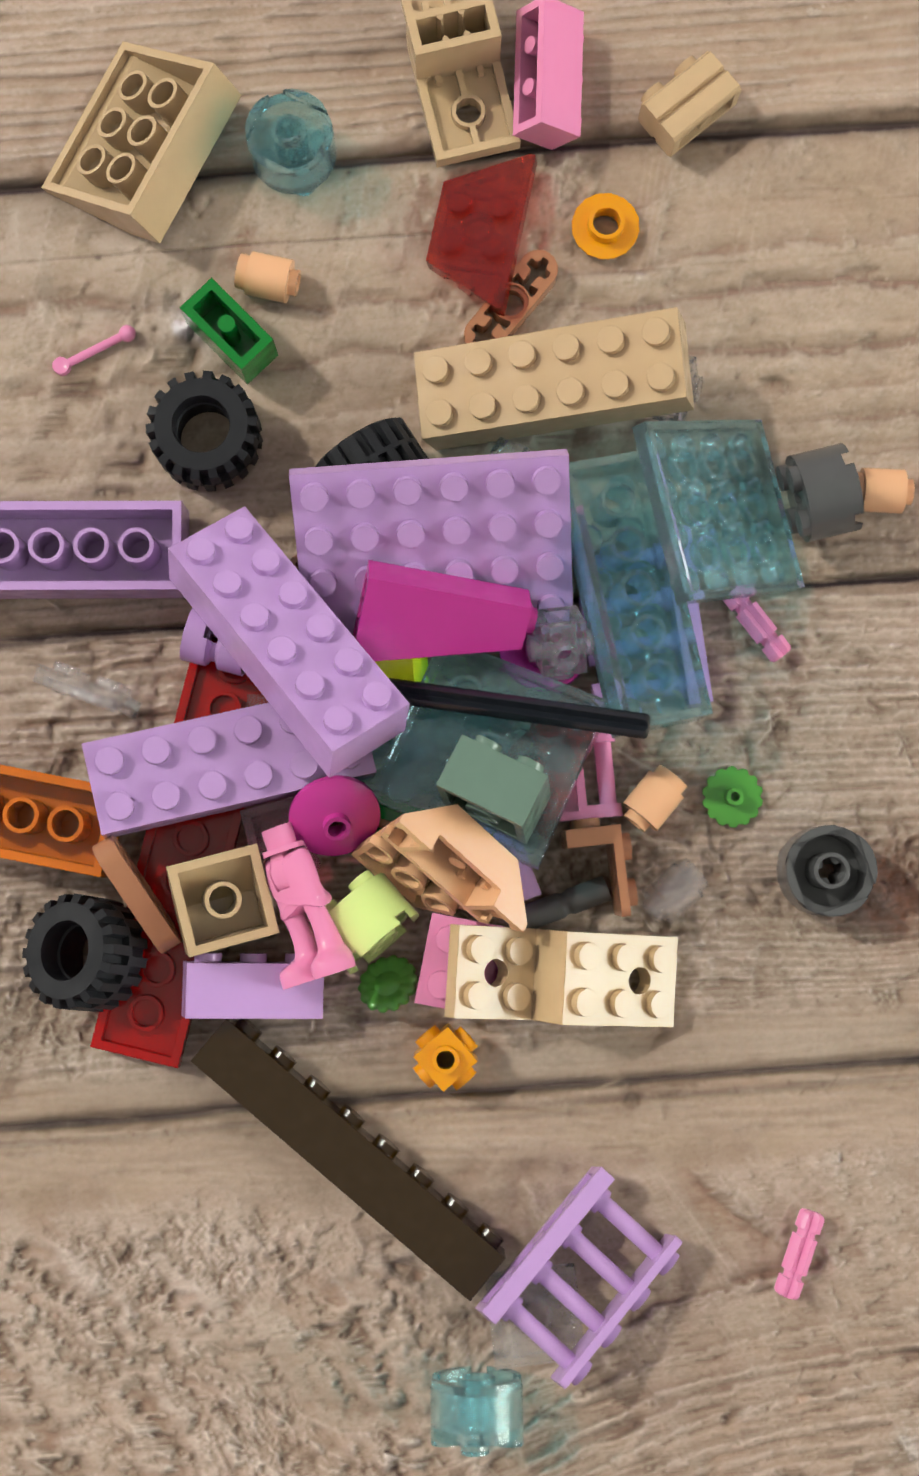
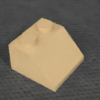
M257 843L166 867L174 910L185 953L188 957L279 933Z

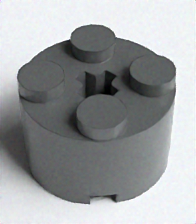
M843 443L789 455L786 457L785 464L776 467L779 487L782 492L787 491L791 507L785 509V520L791 535L799 533L805 542L837 536L862 528L863 523L855 521V515L864 513L861 484L855 464L845 465L841 454L849 451Z
M836 825L813 827L797 833L782 847L778 855L777 879L782 893L799 911L811 915L842 916L857 910L868 899L878 875L876 857L867 841L851 830ZM823 863L832 864L834 867V872L828 874V879L820 878L818 870L823 867Z

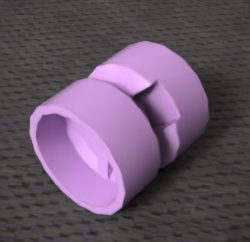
M192 607L182 635L180 659L201 666H207L212 661L215 662L216 668L220 671L243 676L245 672L219 640L217 643L212 642L213 637H217Z

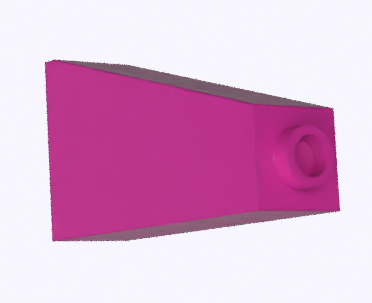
M368 560L352 635L374 661L521 650L526 634H533L535 630L538 610L536 607H532L528 589Z

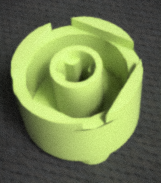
M366 870L349 884L348 888L352 891L339 903L333 899L325 906L344 943L352 951L355 962L363 957L369 964L407 931L402 926L405 919L409 916L415 922L419 914L384 873L374 876L370 870ZM355 966L346 970L353 974L359 969Z

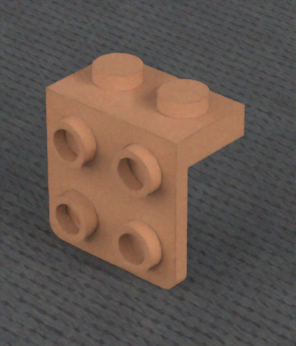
M599 817L569 821L570 830L560 832L562 849L606 844L614 914L620 917L631 916V906L638 905V895L635 878H627L625 860H632V845L629 832L622 833L621 824L600 826Z

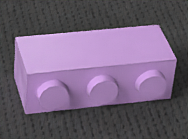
M207 952L194 956V961H183L181 1016L185 1019H323L324 977L283 990L280 982V972L294 961L295 953H285V962H267V953H240V961H222V953Z

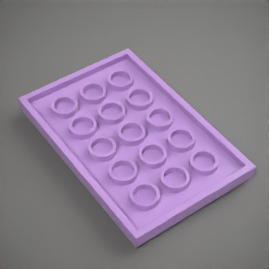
M567 449L289 469L299 572L351 634H353L368 560L528 589L532 607H536L538 610L535 628L574 625L570 477Z

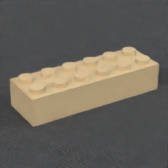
M678 307L414 352L421 437L423 441L436 451L694 410L686 325Z

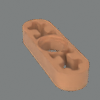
M533 250L525 254L468 322L464 330V344L476 342V334L474 332L477 330L483 334L492 325V317L487 316L489 313L498 322L497 326L492 330L491 339L513 336L554 287L558 273V265L555 258L544 250ZM541 265L546 266V279L540 276L537 277L530 285L528 293L523 286L530 278V266L536 269ZM506 295H515L523 302V309L516 315H506L499 309L498 303L500 299Z
M112 835L92 846L93 853L101 868L157 950L163 954L180 944L182 938L176 925L119 840Z

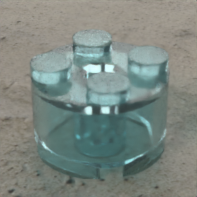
M285 89L283 93L269 97V94L252 107L246 120L245 133L252 165L258 177L268 187L281 193L297 194L299 196H308L313 193L329 177L336 161L333 125L323 103L308 92L299 89Z
M471 1366L454 1367L435 1372L433 1378H431L430 1386L431 1445L435 1447L461 1446V1454L468 1457L488 1455L489 1446L503 1448L523 1446V1385L520 1372L487 1366V1373L471 1372Z

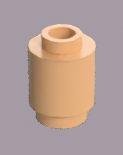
M252 251L250 255L241 253L236 266L234 284L235 288L244 290L245 295L287 303L290 295L296 297L298 294L301 270L295 269V261L293 259Z
M861 468L860 472H858L863 495L864 512L901 514L906 505L912 504L915 484L913 479H908L906 470Z
M659 765L654 772L649 770L622 803L628 809L624 817L642 832H645L649 827L658 831L684 799L681 794L687 788V785L662 765Z

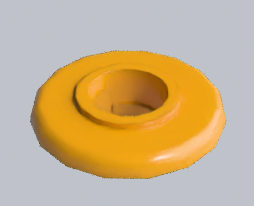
M598 193L586 198L576 208L572 218V235L578 247L587 255L600 260L615 259L626 254L635 244L640 231L639 217L634 207L623 197L612 193ZM600 216H609L617 222L618 229L612 234L604 235L594 228L593 221Z

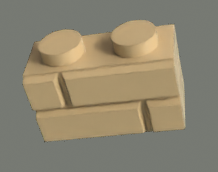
M707 51L698 59L694 56L685 59L675 70V77L664 86L661 82H657L641 98L639 123L651 137L655 138L656 143L667 156H673L737 104L741 87L733 76L724 70L721 62L711 51Z

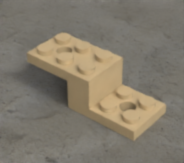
M400 0L406 22L407 49L437 168L520 149V138L513 136V109L500 61L502 35L493 0ZM474 106L481 115L475 122H463L456 114L461 107Z
M450 924L445 1017L535 1020L559 1025L673 1027L678 937L525 928L524 932L512 930L510 927ZM493 960L498 967V975L495 981L489 985L485 979L484 972L487 964ZM636 969L640 976V982L637 989L632 991L629 986V977L631 972Z

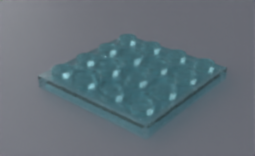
M762 419L645 421L632 427L637 454L640 458L648 489V497L659 533V541L663 549L670 576V584L677 605L786 593L805 587Z
M485 652L432 657L421 681L423 683L608 707V700ZM410 706L405 731L397 735L373 792L380 806L400 814L446 806L442 801L436 783L461 735L463 734L475 740L477 735L487 737L502 747L500 751L502 754L515 760L518 759L519 755H522L540 763L545 768L543 773L549 777L551 797L527 844L475 820L518 859V862L539 870L597 732Z

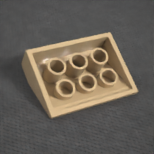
M123 41L41 188L47 193L131 235L161 243L237 105L241 94L212 62Z

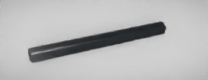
M389 678L410 703V706L640 739L647 738L650 730L651 720L650 716L646 713Z

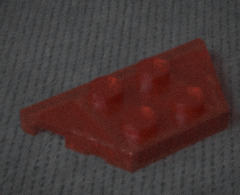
M533 154L524 155L444 181L426 258L430 270L444 279L453 280L460 290L469 296L475 295L490 305L493 312L505 316L537 167L536 155Z

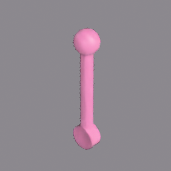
M124 325L120 328L118 334L68 359L64 357L56 358L52 363V368L56 374L66 376L70 373L72 366L122 341L132 342L135 339L136 331L132 326Z

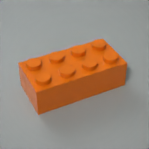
M0 765V858L108 878L92 850V846L105 838L101 835L90 782Z

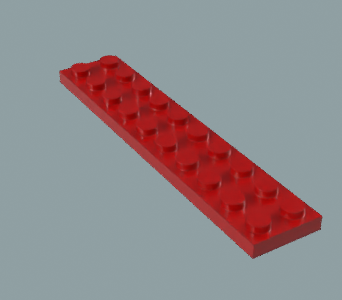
M213 637L212 642L217 643L218 638ZM212 661L207 666L189 663L174 723L268 703V701L246 673L243 676H238L220 671L216 668L215 662ZM246 807L146 830L137 868L173 920L179 933L180 930L174 910L166 867L236 849ZM143 931L141 938H146L148 949L143 950V958L148 959L146 968H141L139 972L142 980L138 987H131L133 995L127 1001L119 1000L118 1007L112 1010L104 1009V1012H99L90 1047L179 1068L192 1019H185L181 1016L183 961H194V956L188 957L186 955L183 942L161 954L145 931Z

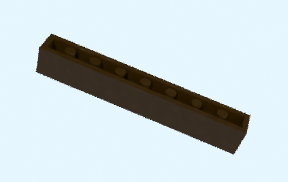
M226 1019L191 1062L465 1298L471 1301L506 1259L505 1249L500 1246L504 1241L503 1238L486 1223L483 1222L478 1227L465 1215L469 1212V1209L454 1195L448 1193L443 1197L431 1187L434 1179L419 1165L413 1163L409 1168L396 1157L400 1150L389 1139L380 1133L374 1138L361 1126L365 1123V1120L354 1109L346 1104L340 1109L327 1098L331 1091L313 1075L305 1079L293 1068L297 1062L285 1050L277 1045L271 1050L259 1039L262 1032L248 1019Z

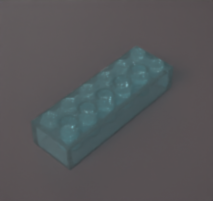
M652 449L570 462L572 564L605 708L646 713L650 716L651 720L650 730L698 721L713 714ZM611 734L612 738L621 737L619 735Z

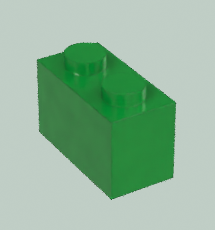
M212 277L180 307L189 327L247 385L278 356L273 338Z

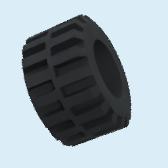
M194 371L184 373L186 381L179 384L176 378L168 381L167 384L170 390L164 393L159 389L154 396L158 403L157 406H149L147 416L151 423L146 424V434L151 441L149 446L164 470L179 484L184 482L189 489L198 491L199 486H204L207 492L216 491V485L223 484L225 489L234 486L232 479L236 476L243 480L249 474L247 466L249 464L255 466L259 459L257 448L262 449L263 442L260 431H262L260 420L245 390L239 384L234 386L231 378L222 374L219 379H216L213 371H203L202 378H197ZM205 412H214L225 416L229 420L228 435L217 448L208 452H193L183 447L181 443L183 429L194 416Z
M394 417L374 422L351 434L327 452L315 467L429 458L404 420L400 417Z
M64 894L58 896V901L50 900L44 905V913L37 912L32 919L35 924L33 929H28L25 938L28 939L27 948H23L22 958L27 959V965L23 967L25 977H31L32 979L29 987L33 993L40 994V1001L44 1004L53 1005V1008L104 1012V1009L112 1010L118 1007L119 1000L127 1001L133 995L131 987L139 986L142 977L139 975L140 969L146 968L148 958H143V950L148 949L146 938H141V933L144 931L137 920H134L135 916L128 907H123L124 903L82 894ZM88 939V956L83 967L82 951Z

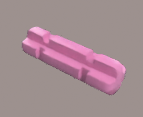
M741 583L736 584L723 595L724 603L731 612L735 610L738 613L736 618L756 644L761 643L764 648L761 650L771 662L778 661L791 650V645L782 634L780 636L776 634L777 627L756 601L754 603L751 602L749 598L752 595Z
M804 1208L799 1210L795 1222L798 1229L797 1232L792 1231L781 1265L784 1272H779L774 1286L775 1291L779 1295L788 1299L797 1300L800 1297L804 1285L801 1278L802 1276H807L818 1243L815 1241V1236L820 1235L825 1221L824 1217L818 1212Z

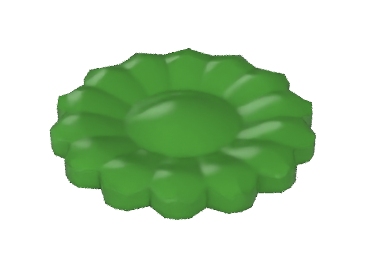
M730 766L726 770L718 769L715 776L707 778V786L702 789V794L705 797L702 805L708 809V817L716 819L719 825L727 824L732 828L737 827L739 824L747 825L750 818H755L758 815V808L763 804V800L760 797L763 789L757 785V778L754 775H749L748 770L744 768L737 770L736 767Z
M391 955L388 958L380 957L376 963L369 964L367 971L360 976L361 983L358 986V991L361 993V1001L367 1004L370 1010L378 1009L380 1013H385L388 1010L396 1011L400 1005H406L409 1002V997L416 992L415 984L418 982V977L415 974V967L409 964L406 958H397L396 955Z

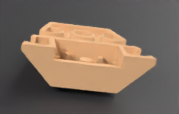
M458 804L402 814L361 842L351 853L356 860L374 875L384 873L412 907L454 916L456 911L461 909L467 911L478 922L489 924L492 917L501 918L509 924L512 930L524 932L528 925L518 859Z

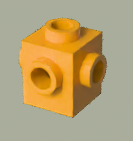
M447 1023L443 1028L439 1029L434 1024L415 1041L419 1049L414 1052L413 1057L418 1064L413 1069L430 1089L437 1084L444 1092L452 1085L457 1091L477 1073L472 1066L478 1062L477 1056L473 1052L478 1045L462 1026L454 1030ZM442 1051L451 1052L455 1058L452 1066L447 1068L441 1067L436 1059L438 1054Z

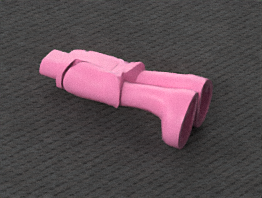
M291 822L261 832L267 850L261 854L263 860L268 859L265 862L267 885L279 909L280 919L284 921L289 931L295 951L294 961L280 972V982L283 990L355 967L356 962L353 953L344 943L325 906L331 902L332 896L322 886L315 863L304 841L296 840Z

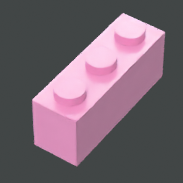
M534 0L516 11L513 136L550 150L581 137L584 12L561 1Z

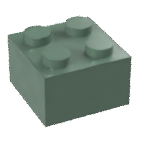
M462 734L436 783L444 805L458 804L473 819L527 844L551 797L549 777L543 773L545 768L540 763L526 756L519 755L518 759L515 760L500 753L502 747L487 737L477 735L475 740Z

